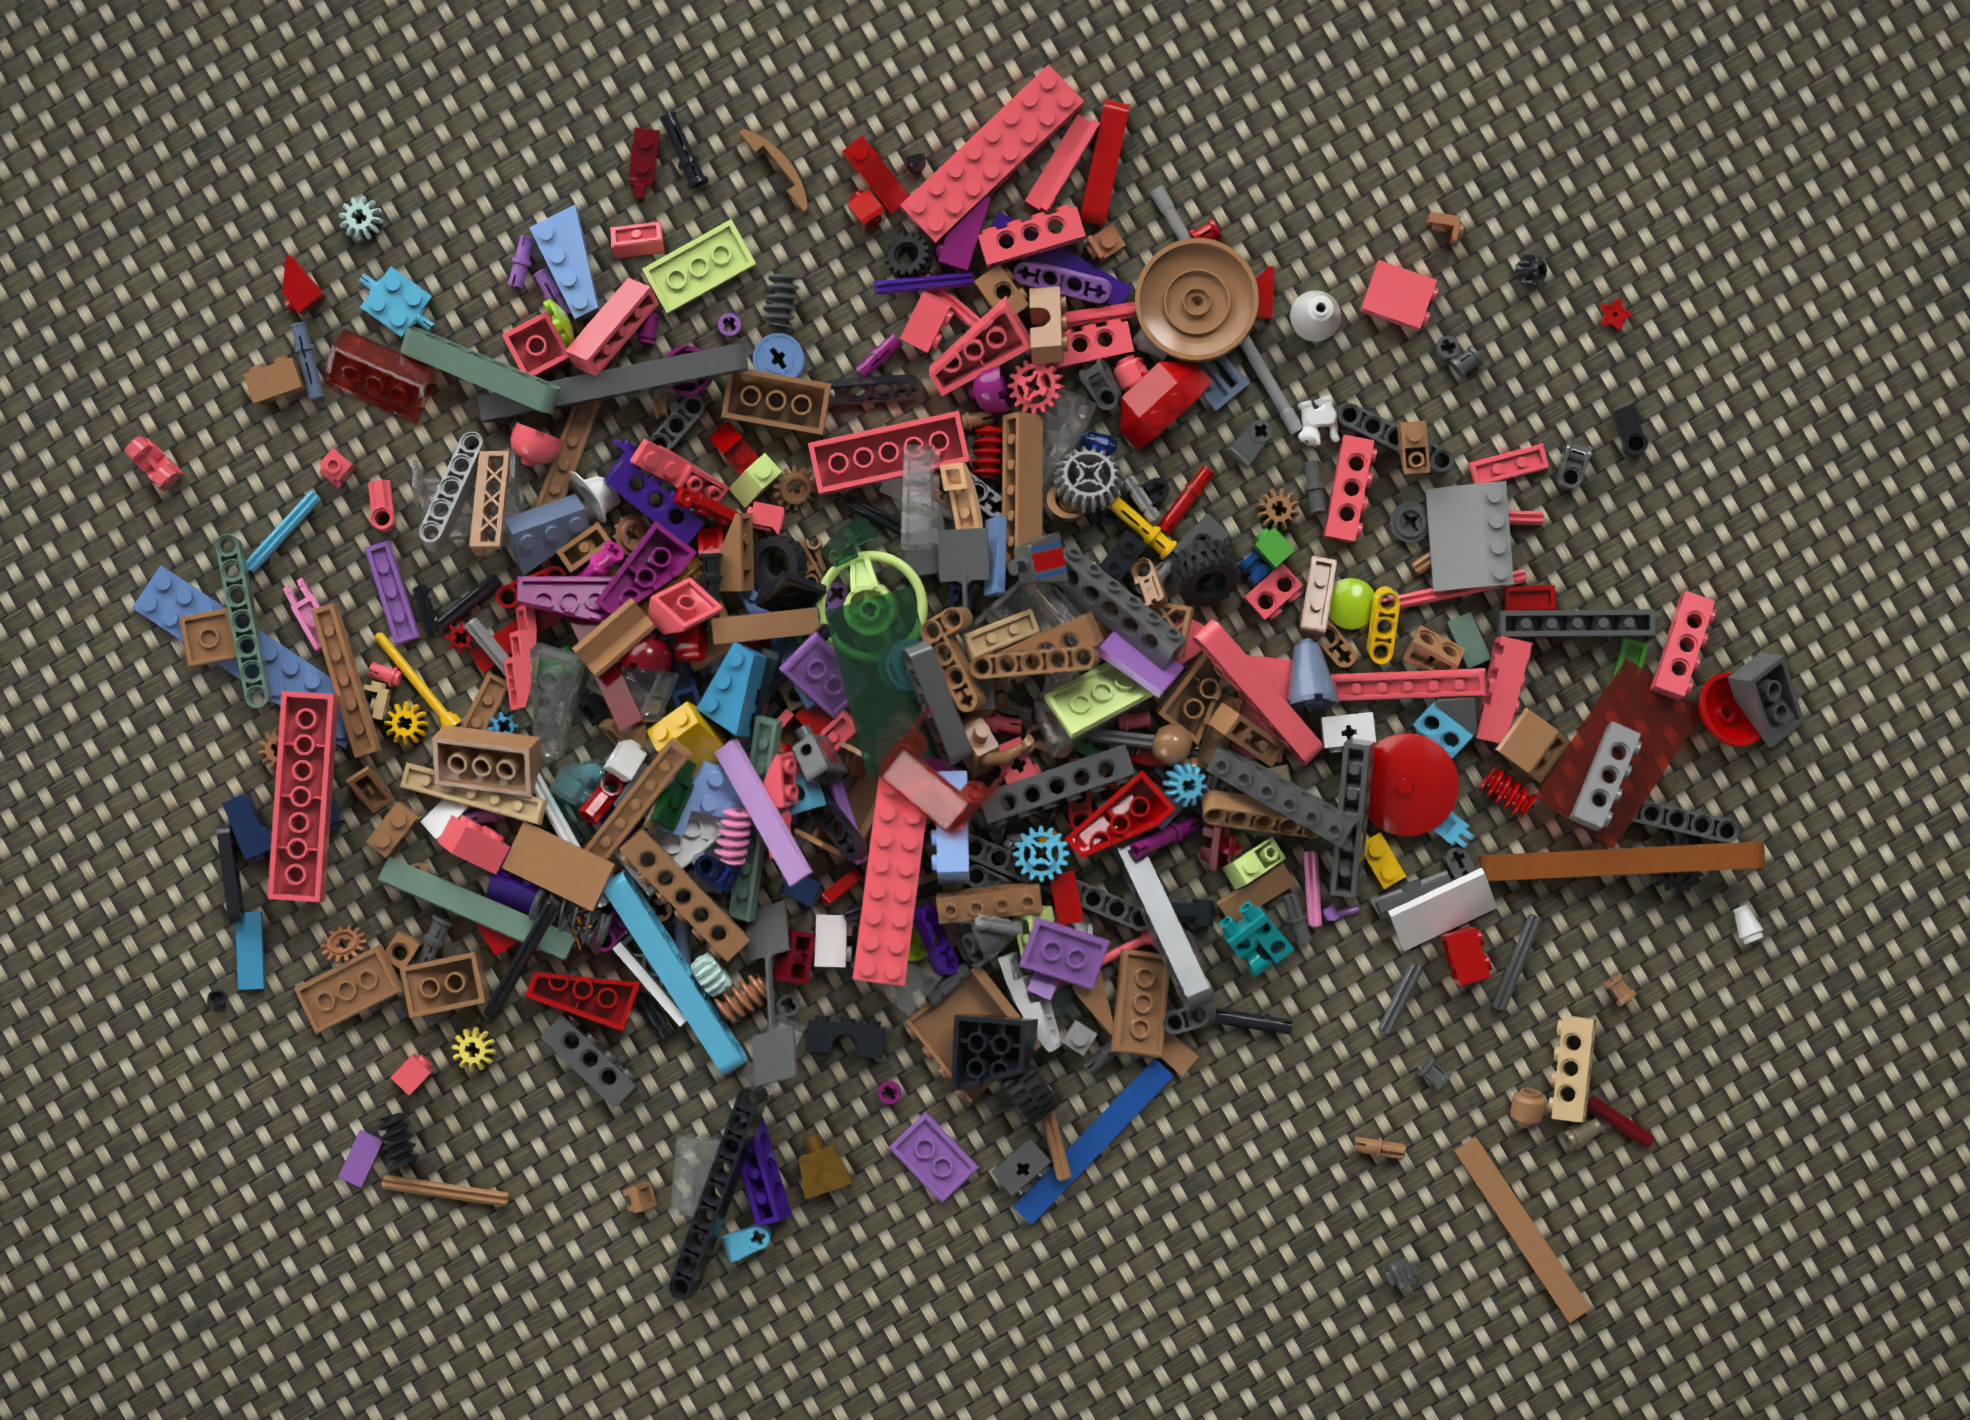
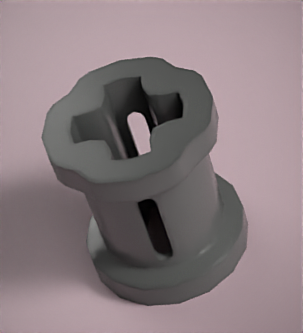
M1471 345L1467 347L1468 351L1457 359L1452 358L1450 360V364L1455 372L1463 379L1470 370L1477 365L1482 366L1484 364L1480 354Z
M1430 1057L1420 1067L1417 1075L1424 1076L1438 1091L1448 1081L1451 1073L1444 1071L1435 1063V1059Z

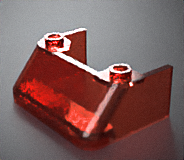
M928 706L883 760L879 767V775L885 783L943 831L955 834L964 828L1009 772L1005 769L990 788L974 780L966 783L959 791L920 758L926 750L927 740L917 728L931 712L932 708Z

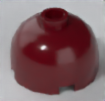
M649 633L620 658L619 666L671 672L672 655L669 646L664 641L656 639L657 634Z

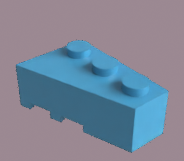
M734 642L696 709L733 734L749 737L751 731L749 729L752 713H755L756 709L754 703L757 690L761 687L767 657L747 644Z

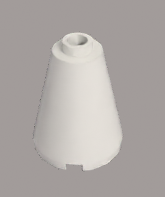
M1309 291L1300 295L1293 303L1290 321L1298 336L1307 341L1318 342L1331 337L1337 331L1341 322V310L1337 301L1328 293Z

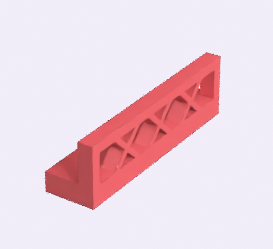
M1077 114L1027 196L1026 204L1040 212H1045L1046 215L1048 214L1098 132L1099 122L1094 119L1090 122Z

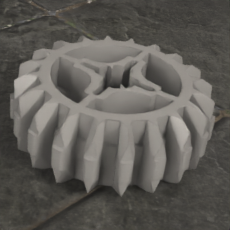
M1083 446L1081 452L1074 448L1072 455L1065 454L1063 461L1058 462L1054 473V478L1056 479L1054 480V487L1057 489L1058 497H1063L1064 505L1071 503L1073 510L1078 506L1081 507L1082 513L1086 511V508H1090L1094 514L1096 507L1104 511L1106 504L1112 506L1114 498L1120 496V490L1123 488V472L1120 470L1119 462H1114L1113 455L1106 457L1105 449L1100 453L1096 452L1095 446L1091 451H1087L1086 447ZM1071 473L1075 475L1076 484L1074 485L1068 479ZM1103 474H1105L1109 480L1107 486H1104L1102 484L1103 481L1101 480Z

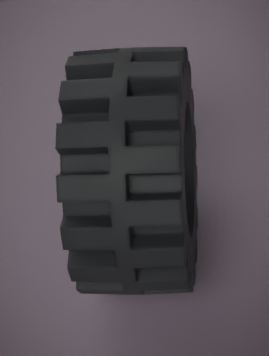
M904 233L899 234L900 238L898 239L895 236L892 239L893 243H888V250L884 252L886 257L884 258L885 263L891 274L896 279L920 277L922 274L926 276L928 274L927 269L931 270V262H933L932 253L926 241L917 234L914 236L913 233H908L907 236ZM910 250L918 252V257L913 263L908 265H901L899 263L901 255Z

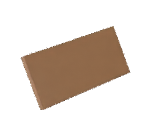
M523 821L502 868L595 912L616 864Z
M382 944L350 959L348 962H344L294 988V991L317 1035L404 991Z
M1130 949L1120 950L1111 1052L1162 1058L1165 1033L1163 1019L1167 1011L1170 975L1159 953Z

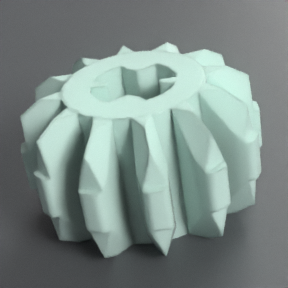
M362 196L358 204V201L353 197L351 198L353 206L350 207L347 204H343V208L347 210V213H339V217L345 220L340 226L342 229H347L346 235L349 237L355 234V238L360 241L364 233L365 237L369 240L372 238L371 230L377 234L380 232L375 224H383V220L377 217L382 214V210L375 208L376 202L374 200L367 203V198ZM361 213L367 217L365 222L362 220V224L356 220L357 216L361 217Z
M712 953L700 955L691 964V970L695 979L710 996L716 997L724 993L732 985V980L727 970Z

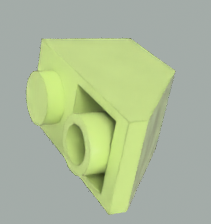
M1270 837L1225 865L1222 869L1236 890L1286 859L1274 838Z

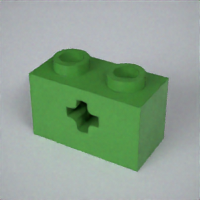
M1275 527L1271 531L1265 528L1253 539L1256 544L1252 549L1258 553L1265 564L1269 565L1272 571L1295 551Z

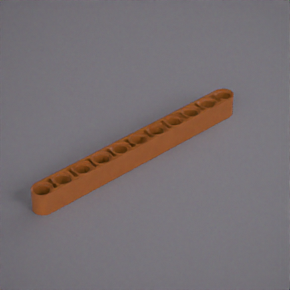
M1764 842L1479 856L1480 868L1485 872L1488 881L1766 868Z

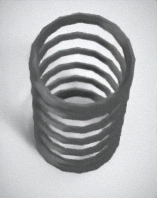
M539 889L531 906L529 919L533 921L536 920L535 917L542 904L545 890ZM564 898L550 925L560 912L558 929L563 931L573 917L571 934L576 936L587 920L584 933L585 941H589L600 925L596 945L602 946L613 917L609 914L605 918V913H603L595 929L587 938L592 911H588L582 924L574 933V925L579 905L576 904L569 919L560 928L566 898Z

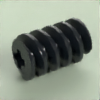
M399 1112L375 1120L383 1121L377 1127V1130L386 1131L380 1137V1140L389 1141L383 1147V1150L392 1152L385 1158L395 1162L388 1167L389 1170L413 1163V1160L419 1156L417 1152H410V1150L416 1147V1143L407 1142L413 1137V1133L404 1132L410 1127V1123L402 1122L407 1117V1113Z

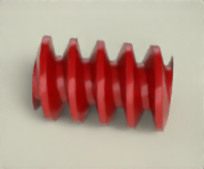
M982 426V429L976 430V435L982 438L974 441V444L981 449L973 450V455L979 457V459L972 460V465L978 469L971 470L970 472L979 479L1001 481L995 475L1002 473V470L997 468L996 465L1001 464L1003 459L997 457L998 454L1003 453V449L999 447V444H1003V438L1000 437L1003 434V428Z
M1495 765L1482 780L1478 791L1488 788L1487 798L1494 794L1497 795L1495 804L1504 801L1503 810L1505 811L1512 807L1511 816L1513 817L1520 813L1521 818L1534 803L1537 794L1533 793L1527 796L1529 792L1528 787L1519 790L1521 782L1517 780L1511 784L1513 776L1508 774L1503 777L1504 769L1500 768L1494 771Z

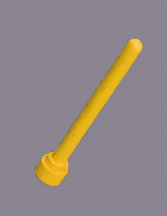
M381 632L377 633L375 640L439 716L440 727L442 728L444 725L458 727L462 723L459 716L445 709L388 638Z

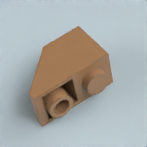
M1426 421L1400 422L1397 425L1403 473H1430Z

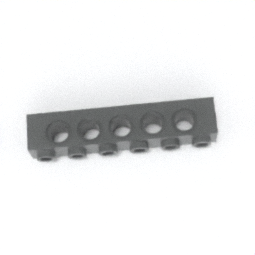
M1071 544L1063 549L1069 581L1055 584L1088 611H1092L1093 615L1162 671L1176 661L1188 639L1179 630L1162 619L1158 613L1141 602L1138 597L1125 589L1118 581L1110 577L1098 565L1084 556L1080 550Z
M1655 609L1496 612L1497 638L1501 636L1508 638L1651 637L1656 635Z
M1348 739L1344 742L1338 809L1359 821L1347 843L1342 847L1336 844L1334 846L1330 895L1356 898L1361 894L1375 741Z
M1124 744L980 793L978 796L987 823L993 822L994 827L1008 823L1009 816L1017 814L1018 818L1033 814V808L1042 806L1043 810L1058 806L1056 800L1066 797L1069 802L1081 798V792L1091 789L1093 794L1107 789L1106 783L1115 781L1116 785L1128 782L1131 780L1130 775L1135 774ZM1104 762L1110 763L1113 766V774L1107 778L1102 777L1099 773V766ZM1078 771H1085L1089 776V781L1084 786H1079L1074 781V775ZM1054 779L1062 780L1065 785L1064 791L1060 794H1054L1050 790V783ZM1035 787L1039 790L1040 798L1037 802L1032 803L1025 798V792L1028 788ZM1004 796H1012L1015 799L1016 805L1013 810L1006 811L1001 807L1000 802Z
M1226 744L1217 748L1206 769L1211 774L1339 847L1347 843L1359 821Z

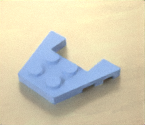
M708 761L702 763L693 777L692 784L695 786L675 831H667L660 827V830L684 836L691 811L728 819V816L722 813L723 809L743 808L744 804L722 765Z

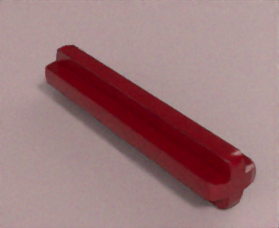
M1591 1096L1587 1105L1589 1111L1643 1147L1649 1148L1655 1139L1653 1134L1598 1097Z

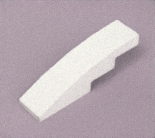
M1017 951L999 957L998 960L1006 984L1024 1018L1038 1019V1040L1048 1052L1061 1047L1062 1042L1051 1002L1026 992L1033 974H1023L1022 967H1019L1020 960Z

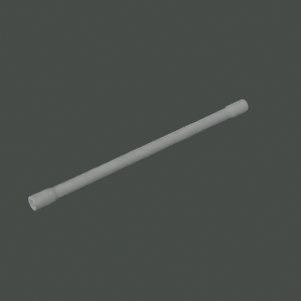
M1161 185L1151 191L1150 194L1160 212L1164 214L1178 240L1192 238L1164 186ZM1248 335L1240 346L1279 411L1280 417L1290 435H1293L1302 430L1303 425L1294 409L1289 405Z

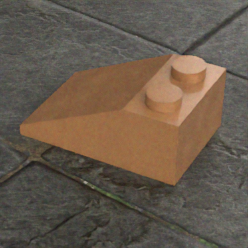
M481 951L400 967L410 1018L490 1001Z

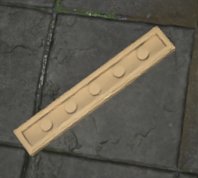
M407 762L400 784L401 788L538 825L542 824L548 800L534 796L529 797L437 785L434 781V769Z

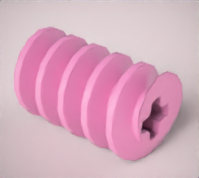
M723 809L722 813L727 815L728 819H721L720 823L727 827L719 829L718 833L725 837L716 839V842L723 847L715 848L714 852L721 855L720 860L722 862L733 865L745 864L746 859L744 855L748 852L745 846L750 842L747 836L752 832L749 826L753 824V820L747 809Z

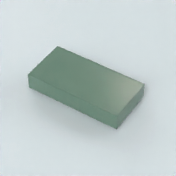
M1471 612L1446 622L1455 644L1465 648L1462 659L1467 669L1491 659Z

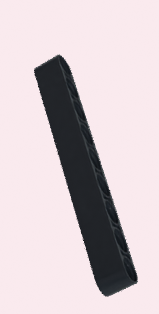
M755 1085L744 1088L739 1091L669 1283V1291L676 1299H685L695 1294L700 1288L768 1100V1093L763 1086L755 1087ZM750 1092L755 1096V1104L749 1098ZM741 1116L747 1120V1127L742 1125ZM733 1140L738 1143V1151L732 1145ZM724 1163L729 1166L730 1174L725 1172ZM716 1187L721 1191V1198L715 1192ZM707 1210L712 1213L713 1221L707 1217ZM699 1234L703 1236L704 1244L699 1241ZM690 1257L695 1260L696 1268L691 1265ZM682 1280L687 1284V1291L682 1287Z

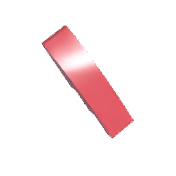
M523 605L515 607L518 631L509 634L513 657L504 660L511 711L526 707L536 659L537 628L535 608Z

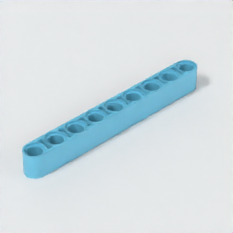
M623 870L610 878L604 891L719 1071L726 1075L745 1064L747 1056L707 992L695 979L691 967L631 874Z

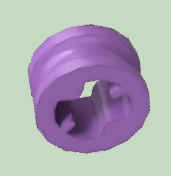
M727 313L720 317L718 328L724 336L732 338L741 331V321L735 314ZM728 319L730 322V319H734L736 329L734 331L729 329V332L725 331V320Z

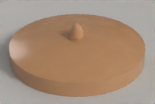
M1206 238L1180 240L1158 251L1142 270L1135 291L1137 318L1148 340L1164 354L1186 362L1212 361L1235 350L1251 332L1259 307L1257 282L1247 262L1229 246Z

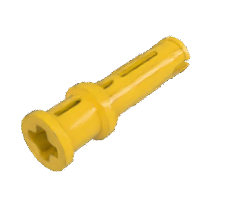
M1120 497L1114 498L1112 506H1107L1108 509L1113 511L1143 538V543L1150 545L1160 554L1159 558L1162 560L1176 546L1177 542L1175 540L1171 541L1161 532L1159 526L1155 525L1153 527Z

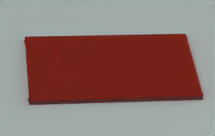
M1627 658L1535 795L1538 800H1541L1569 819L1607 726L1613 721L1640 733L1641 735L1638 740L1642 742L1640 750L1636 757L1633 755L1631 757L1629 765L1632 766L1627 780L1622 779L1619 788L1623 790L1618 802H1613L1610 808V812L1613 815L1607 827L1603 826L1602 829L1596 831L1570 820L1612 849H1614L1701 716L1699 706L1686 697L1677 701L1650 691L1654 676ZM1612 748L1611 754L1613 758L1622 760V752L1617 748ZM1607 771L1602 772L1603 781L1611 784L1613 782L1612 774ZM1599 795L1592 796L1593 804L1597 807H1602L1604 803L1602 797Z

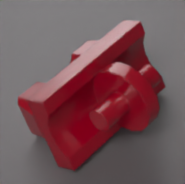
M1208 823L1203 826L1202 835L1212 839V845L1205 844L1202 846L1200 859L1209 863L1210 870L1217 871L1219 866L1227 865L1228 861L1232 862L1234 855L1242 853V845L1236 843V836L1231 835L1232 827Z

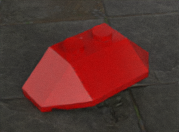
M1159 361L1122 396L1120 432L1139 450L1158 436L1195 402L1213 380L1196 362Z

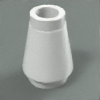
M1748 905L1733 910L1739 939L1743 940L1744 945L1764 938L1762 934L1764 930Z

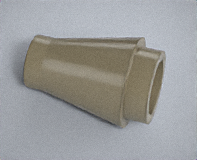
M1595 1118L1591 1121L1568 1126L1566 1131L1562 1132V1135L1570 1150H1580L1594 1137L1602 1133L1603 1129L1600 1122Z

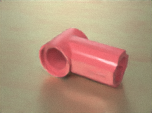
M391 480L368 482L371 523L381 532H391L397 525ZM389 514V523L380 526L378 524L379 516Z

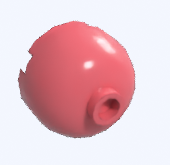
M516 423L512 430L510 442L513 452L521 457L520 463L535 468L536 463L543 465L551 463L559 454L563 440Z

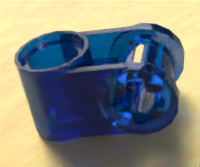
M706 852L697 853L691 861V866L696 874L728 894L732 892L730 888L737 876L743 872ZM703 858L709 859L711 862L710 868L706 871H699L698 862Z

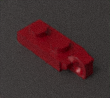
M636 127L634 129L629 185H634L633 197L637 200H645L646 187L652 188L653 182H655L661 136L660 130Z

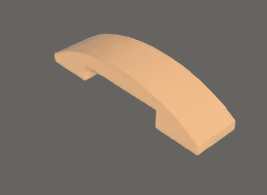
M966 463L940 465L944 491H949L956 529L983 528L977 492Z

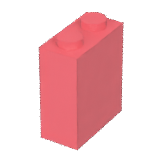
M1378 260L1360 312L1418 332L1421 326L1426 327L1431 312L1426 310L1429 302L1434 303L1439 290V288L1435 287L1437 280Z

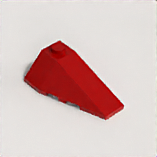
M1140 771L1070 833L1065 840L1081 858H1084L1157 827L1176 808L1144 771Z

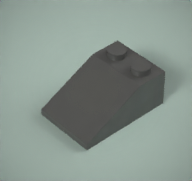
M1760 652L1728 677L1735 701L1768 747H1774L1805 722L1784 655Z

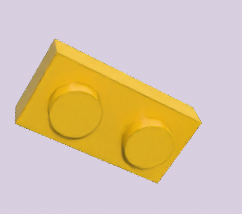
M1381 832L1366 839L1365 859L1383 889L1406 877Z

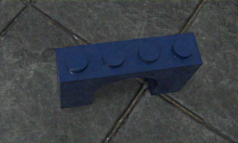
M333 791L330 831L339 828V822L345 820ZM245 793L223 802L222 805L245 860L253 859L254 863L268 858V852L271 851L272 829L262 821L251 793Z

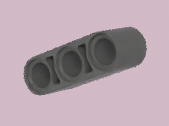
M698 395L684 398L650 437L649 441L655 444L657 440L664 439L667 441V449L673 452L704 417L707 410L706 403ZM692 401L700 402V411L695 414L689 413V403ZM676 420L684 422V429L679 433L671 431V424Z

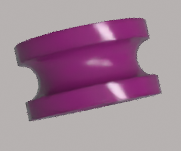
M885 1081L879 1087V1099L889 1105L896 1103L901 1096L900 1086L894 1081ZM888 1085L891 1089L896 1088L897 1094L894 1093L895 1098L891 1100L888 1096L884 1097L882 1091L885 1092L884 1087Z

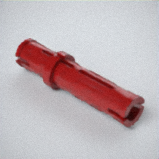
M1202 465L1190 483L1187 482L1185 484L1186 488L1156 526H1159L1163 532L1170 535L1196 499L1202 497L1203 490L1216 474L1205 465Z

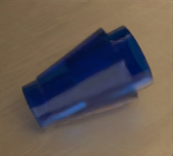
M1083 430L1078 444L1085 446L1089 451L1095 446L1098 453L1105 449L1107 457L1114 455L1118 440L1113 439L1112 435Z

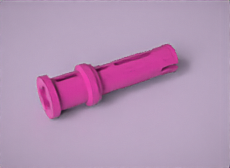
M607 541L603 545V550L599 554H594L590 558V564L576 577H599L600 575L607 574L615 562H620L623 559L624 553L621 547L615 542Z

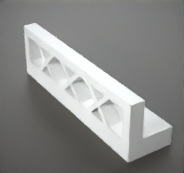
M630 934L622 942L618 943L613 950L679 1026H682L687 1021L671 998L670 993L666 992L663 988L662 981L660 980L658 983L653 977L658 976L657 973H650L646 969V956L644 953H632L626 946L634 939ZM637 957H643V964Z

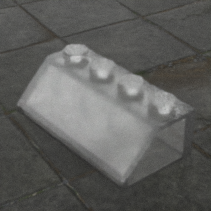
M904 444L901 550L932 549V543H937V528H933V518H938V502H933L934 492H939V476H934V466H940V450H935V445Z

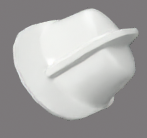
M569 471V477L573 485L588 502L595 516L602 523H606V514L620 503L617 492L603 481L605 479L603 477L596 476L583 480L577 473Z

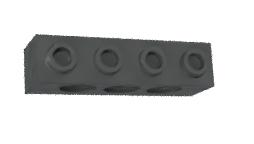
M565 1013L562 1014L546 1030L541 1038L615 1109L638 1085L635 1081L637 1079L636 1075L627 1067L623 1070L616 1063L618 1058L607 1049L604 1052L598 1046L600 1041L591 1032L586 1034L579 1027L582 1024L572 1014L569 1016ZM569 1034H574L579 1038L577 1048H571L567 1045L566 1038ZM587 1052H593L597 1055L598 1062L595 1066H590L585 1062ZM606 1070L615 1072V1083L609 1084L605 1082L603 1074Z

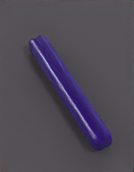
M972 272L881 280L874 282V291L876 295L973 286L974 276Z

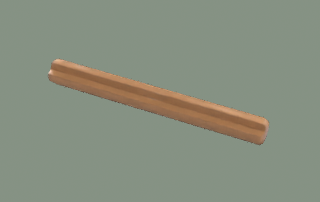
M385 1175L382 1180V1188L386 1190L503 1207L509 1203L508 1192Z

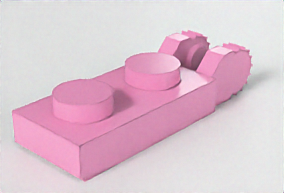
M300 578L297 580L298 587L306 598L298 602L294 591L289 586L283 588V591L292 606L290 607L314 649L319 651L322 647L311 610L319 608L321 605L315 595L311 593L304 579Z

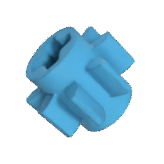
M500 712L497 720L492 717L489 719V723L493 726L489 727L487 731L499 732L500 726L504 724L507 728L503 733L515 734L512 731L518 729L519 724L513 723L514 715H510L508 718L504 717L503 713Z

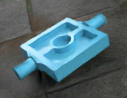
M390 267L377 282L366 275V273L362 275L363 278L360 277L359 283L370 289L369 296L361 305V309L402 339L404 338L407 326L414 327L418 324L428 332L432 330L431 327L434 328L435 323L423 316L425 308L433 297L393 267Z

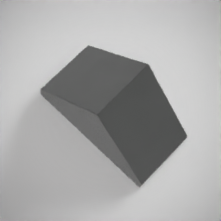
M1475 696L1435 698L1436 707L1474 736L1477 734Z

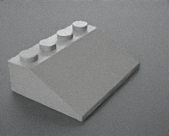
M1506 481L1425 489L1433 592L1513 585L1514 577Z

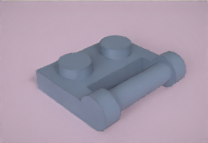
M1226 356L1218 358L1216 361L1236 383L1232 388L1228 386L1209 361L1196 362L1213 380L1201 395L1215 412L1251 383L1247 377L1244 378Z

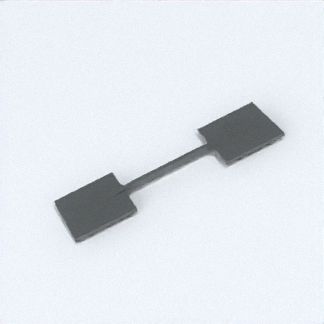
M988 528L938 530L940 582H960L962 584L963 607L969 609L968 584L973 580L990 579ZM969 628L964 630V634L970 632ZM965 647V655H966V657H967L969 663H971L972 659L970 660L969 655H968L967 650H966V647ZM982 660L979 664L981 673L986 674L989 670V664L985 660ZM960 671L956 674L959 683L963 680V675ZM978 678L987 697L986 704L982 709H996L995 678Z
M785 900L757 908L755 921H746V935L750 940L747 943L748 962L762 958L765 959L769 1030L766 1033L752 1036L755 1087L798 1076L795 1027L791 1025L778 1029L775 1024L772 959L776 954L790 950L787 901Z

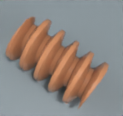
M758 972L757 979L751 975L748 976V985L742 980L739 981L741 990H737L732 986L731 996L725 992L722 993L724 1001L721 1002L716 997L713 998L717 1008L727 1022L728 1019L733 1023L738 1022L737 1014L741 1017H746L745 1008L751 1012L755 1011L754 1002L759 1006L764 1004L762 997L767 999V987Z

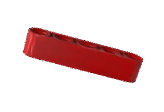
M1105 99L1080 215L1081 222L1105 226L1130 104Z

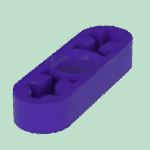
M930 905L916 908L914 910L913 922L936 973L940 976L954 974L958 968V959L943 925L939 924L935 908ZM934 934L938 939L937 947L935 946L933 941Z

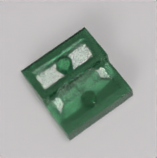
M859 517L835 533L825 544L821 554L836 568L859 557L855 547L878 537L872 525L862 517Z

